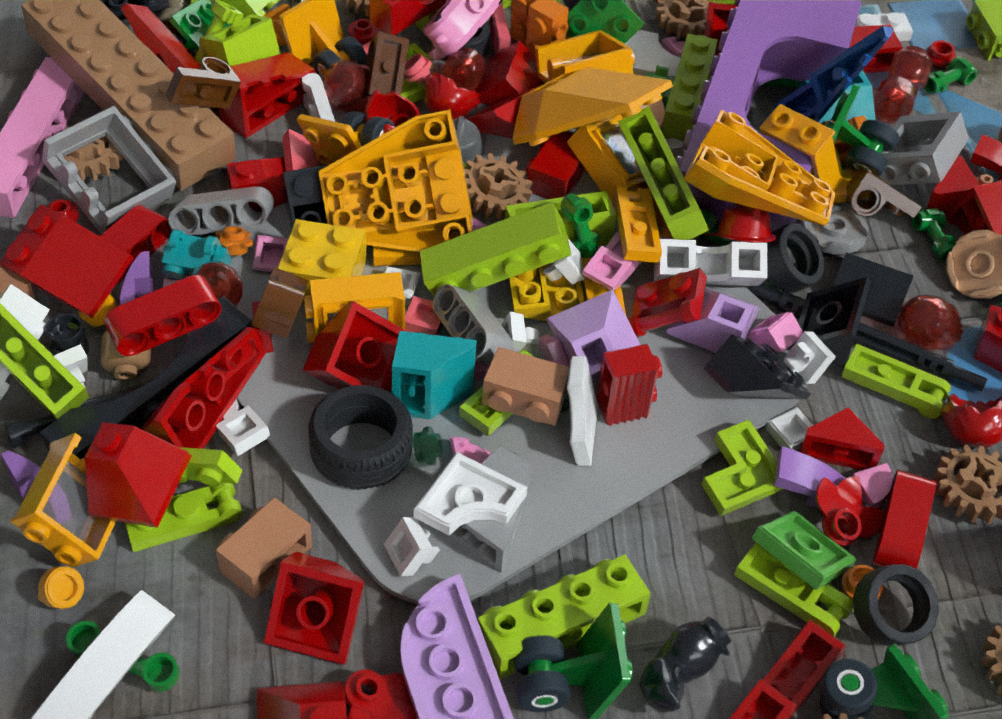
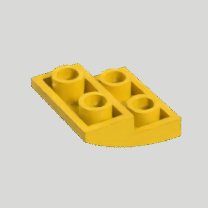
M547 265L509 278L514 312L523 314L524 318L547 321V318L585 302L581 281L572 285L564 275L556 281H550L543 273V270L549 268Z

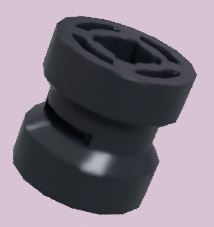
M62 313L52 317L47 322L45 333L53 356L80 344L86 355H88L89 344L85 336L84 324L80 317L71 313Z

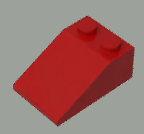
M40 204L35 213L29 217L27 224L18 237L8 247L0 261V265L30 281L32 288L93 319L134 257L66 216Z

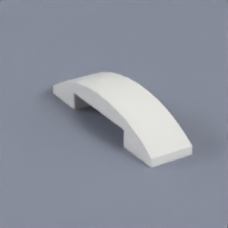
M141 590L87 648L44 701L32 719H91L94 712L146 649L148 650L174 619L175 614Z

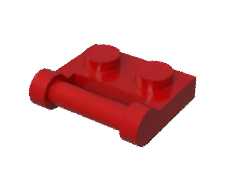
M701 268L678 273L674 276L655 282H648L637 287L632 316L627 318L637 338L644 336L646 331L681 321L691 323L700 320L707 280Z

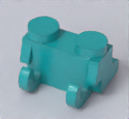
M174 229L170 236L169 245L165 246L162 273L169 278L177 280L183 279L184 274L191 276L201 275L206 278L210 286L215 287L218 285V281H222L225 268L230 267L232 258L227 248L222 247L217 237L209 236L206 239L186 235L184 231Z

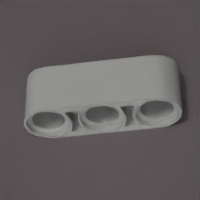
M257 186L188 195L183 197L170 212L168 217L169 225L172 230H182L186 235L191 236L215 233L229 226H238L244 229L261 226L267 219L274 206V198L267 189ZM248 202L258 203L262 208V212L252 210ZM215 206L223 207L229 216L220 215L216 211ZM182 210L190 212L195 220L187 219L183 215Z
M444 284L437 290L433 300V309L452 337L477 340L476 361L491 365L498 347L514 351V343L511 337L480 296L450 284Z

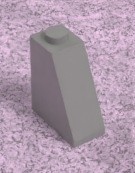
M500 445L482 465L526 486V497L507 524L493 520H474L459 526L449 536L499 572H502L507 567L530 490L532 465L522 455L513 453Z

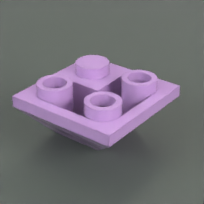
M705 286L700 320L691 323L681 321L670 324L666 334L716 353L731 334L743 339L746 338L760 307Z
M613 289L547 318L554 337L561 340L569 365L572 356H586L592 380L600 377L599 372H601L603 352L640 345Z

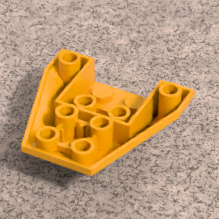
M589 67L564 73L522 95L512 137L514 145L528 142L530 146H535L547 141L548 136L596 121L598 124L615 118L618 114H621L622 118L632 116L641 111L640 105L646 106L661 100V93L673 87L672 82L667 79Z
M722 109L697 149L684 177L685 181L713 198L824 226L830 220L835 192L832 191V188L825 181L814 177L753 128L746 125V121L740 115L733 112L727 113Z
M450 110L415 116L318 171L327 224L366 230V246L420 253L421 250L474 231L462 155Z

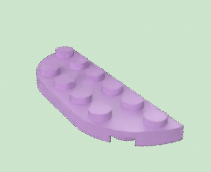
M461 574L439 582L418 600V605L410 615L408 622L405 623L401 638V667L417 719H514Z

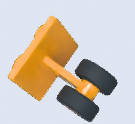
M304 0L280 14L279 19L289 52L306 64L313 62L317 75L330 88H336L337 83L347 77L346 69L353 68L356 71H360L366 65L367 54L362 45L351 36L344 37L335 0Z
M355 111L346 114L341 123L300 114L296 119L303 130V136L310 142L316 152V158L323 165H330L385 134L383 133L385 124L395 127L391 120L378 116L370 118L365 123V114Z

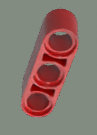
M136 205L100 235L103 239L134 257L114 287L125 279L130 266L141 252L149 251L151 256L168 240L172 231L168 218L143 205Z
M193 275L115 307L106 314L104 325L117 351L124 356H133L210 324L219 317L222 306L206 278L201 275Z
M897 469L888 494L884 519L880 527L872 564L880 567L892 564H906L917 569L923 549L936 481Z

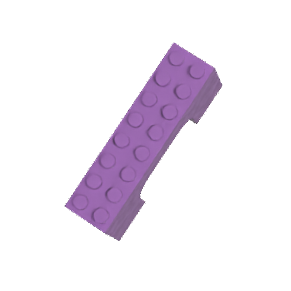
M735 0V4L738 7L735 9L731 8L726 26L730 30H727V32L723 31L719 42L718 51L722 52L718 56H714L709 75H713V77L711 76L710 80H705L701 93V99L704 101H702L701 105H696L692 118V124H694L692 131L687 130L682 147L684 149L683 156H678L676 160L683 176L685 177L697 149L721 109L727 113L733 112L740 115L746 121V125L753 128L747 120V115L754 94L762 84L778 78L793 79L804 82L805 79L811 81L809 74L847 50L852 40L862 1ZM759 133L809 173L811 172V156L775 138ZM687 182L699 208L715 215L718 222H721L725 209L735 205L732 202L713 198ZM768 212L770 215L771 232L788 223L796 222V218Z

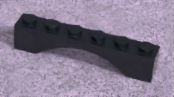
M224 296L218 299L222 306L219 317L210 324L191 331L182 350L172 363L152 381L118 399L93 406L72 408L43 429L40 434L48 451H50L51 442L77 433L82 438L72 453L79 459L85 458L102 422L135 426L142 430L144 424L149 420L156 408L180 384L247 327L254 328L251 325L253 320Z

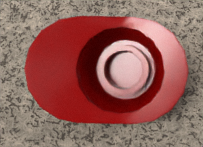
M736 203L734 206L725 209L718 232L706 233V235L721 236L740 242L763 243L776 240V235L771 233L768 211Z

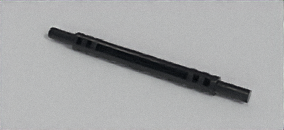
M761 284L759 286H749L748 290L758 299L777 306L778 311L782 313L792 312L795 318L800 319L805 303L804 298L787 291L783 294ZM861 322L859 323L854 340L855 343L944 380L949 378L982 392L987 378L954 365V360L945 358Z

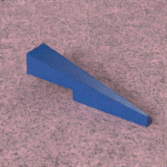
M880 27L809 74L811 81L774 104V109L781 104L819 122L842 95L843 91L849 87L890 38L893 32L892 27Z

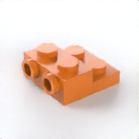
M512 0L510 37L521 41L536 57L535 47L565 40L568 29L569 8L555 0Z

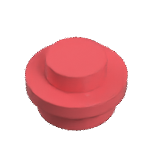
M421 54L412 56L406 61L403 78L408 83L423 81L425 76L430 74L429 68L432 62Z

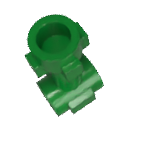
M956 57L948 65L947 72L943 73L940 70L936 73L928 74L923 81V86L928 94L943 93L947 91L948 84L954 81L964 85L971 84L976 79L978 70L967 59Z
M568 194L561 201L562 214L569 221H573L576 231V241L573 242V245L580 251L582 258H590L599 250L597 243L600 242L598 234L590 232L588 225L593 216L591 202L585 197L580 198L576 194Z
M937 208L921 209L914 218L912 217V227L920 233L928 232L934 242L931 249L939 260L946 262L949 252H952L953 247L956 245V241L952 235H945L942 230L946 224L945 214Z

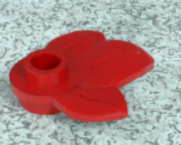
M858 476L841 480L836 486L825 477L819 482L816 490V502L823 515L822 529L828 538L844 547L854 543L857 537L870 538L877 533L882 525L885 513L877 507L863 506L861 482Z
M359 670L348 678L345 684V699L351 707L348 719H417L403 674L390 673L381 676L372 670ZM367 685L371 687L374 694H364L360 686Z

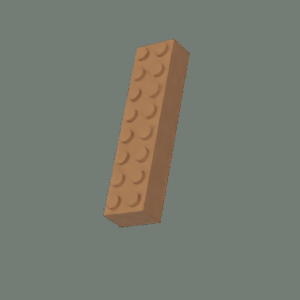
M29 0L21 4L27 33L103 111L115 106L122 116L125 115L130 119L136 133L142 140L147 141L152 146L155 156L159 161L172 170L177 181L176 186L180 191L214 173L227 163L236 160L234 133L208 107L170 103L165 94L174 73L100 0Z

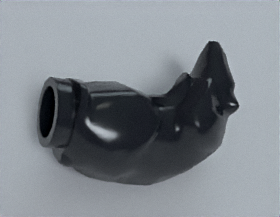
M707 616L703 621H692L680 625L672 632L654 659L646 665L640 679V688L646 697L648 705L658 713L677 711L681 706L680 702L685 692V683H689L713 669L720 655L728 656L730 654L726 646L731 643V639L716 620Z

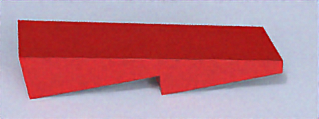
M129 3L121 7L138 39L162 62H165L166 66L173 73L177 67L199 68L200 63L148 7Z
M809 620L766 677L757 682L729 719H791L821 683L827 668L832 663L840 660L845 644Z

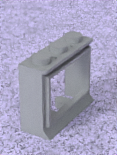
M115 106L44 141L42 162L101 235L136 205H143L150 209L166 199H172L177 182L172 170L159 161L155 156L152 146L147 141L141 139L134 130L130 119L125 115L122 116ZM105 135L149 188L108 211L99 201L96 189L92 186L88 188L80 178L75 163L71 160L67 162L64 156Z

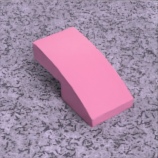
M618 230L606 247H600L583 269L582 275L614 291L634 272L642 261L624 260Z

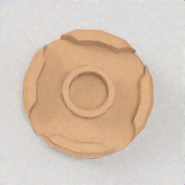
M977 230L960 237L946 259V273L951 285L963 295L974 299H991L1002 294V235L990 230Z

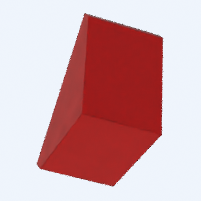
M958 155L942 182L937 183L926 209L937 208L942 210L946 216L974 186H979L978 181L962 156Z
M847 407L807 428L799 452L824 463L863 471L878 465L884 451V444Z

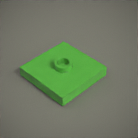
M796 511L787 513L758 527L752 537L755 542L815 590L843 575L856 562L853 555L828 538L821 530Z

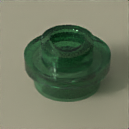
M431 426L424 427L422 431L414 433L413 444L417 462L427 463L428 466L436 465L437 457L443 456V443L440 433L434 434Z

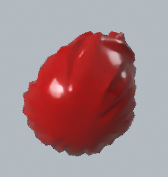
M433 72L432 75L425 76L423 80L425 84V104L430 113L450 110L452 118H458L459 116L465 118L472 109L478 107L480 102L478 100L480 96L478 92L473 89L457 88L453 79H449L447 76L444 77L439 72Z
M375 90L371 96L367 97L365 123L370 118L378 116L391 120L395 126L385 124L383 133H387L413 117L421 115L413 102L392 91L391 93L383 94L379 90Z
M955 394L947 396L948 402L941 408L940 414L945 419L949 431L957 442L963 446L968 445L969 447L976 448L984 446V448H987L1002 440V396L995 401L990 400L987 403L977 401L976 403L960 399Z

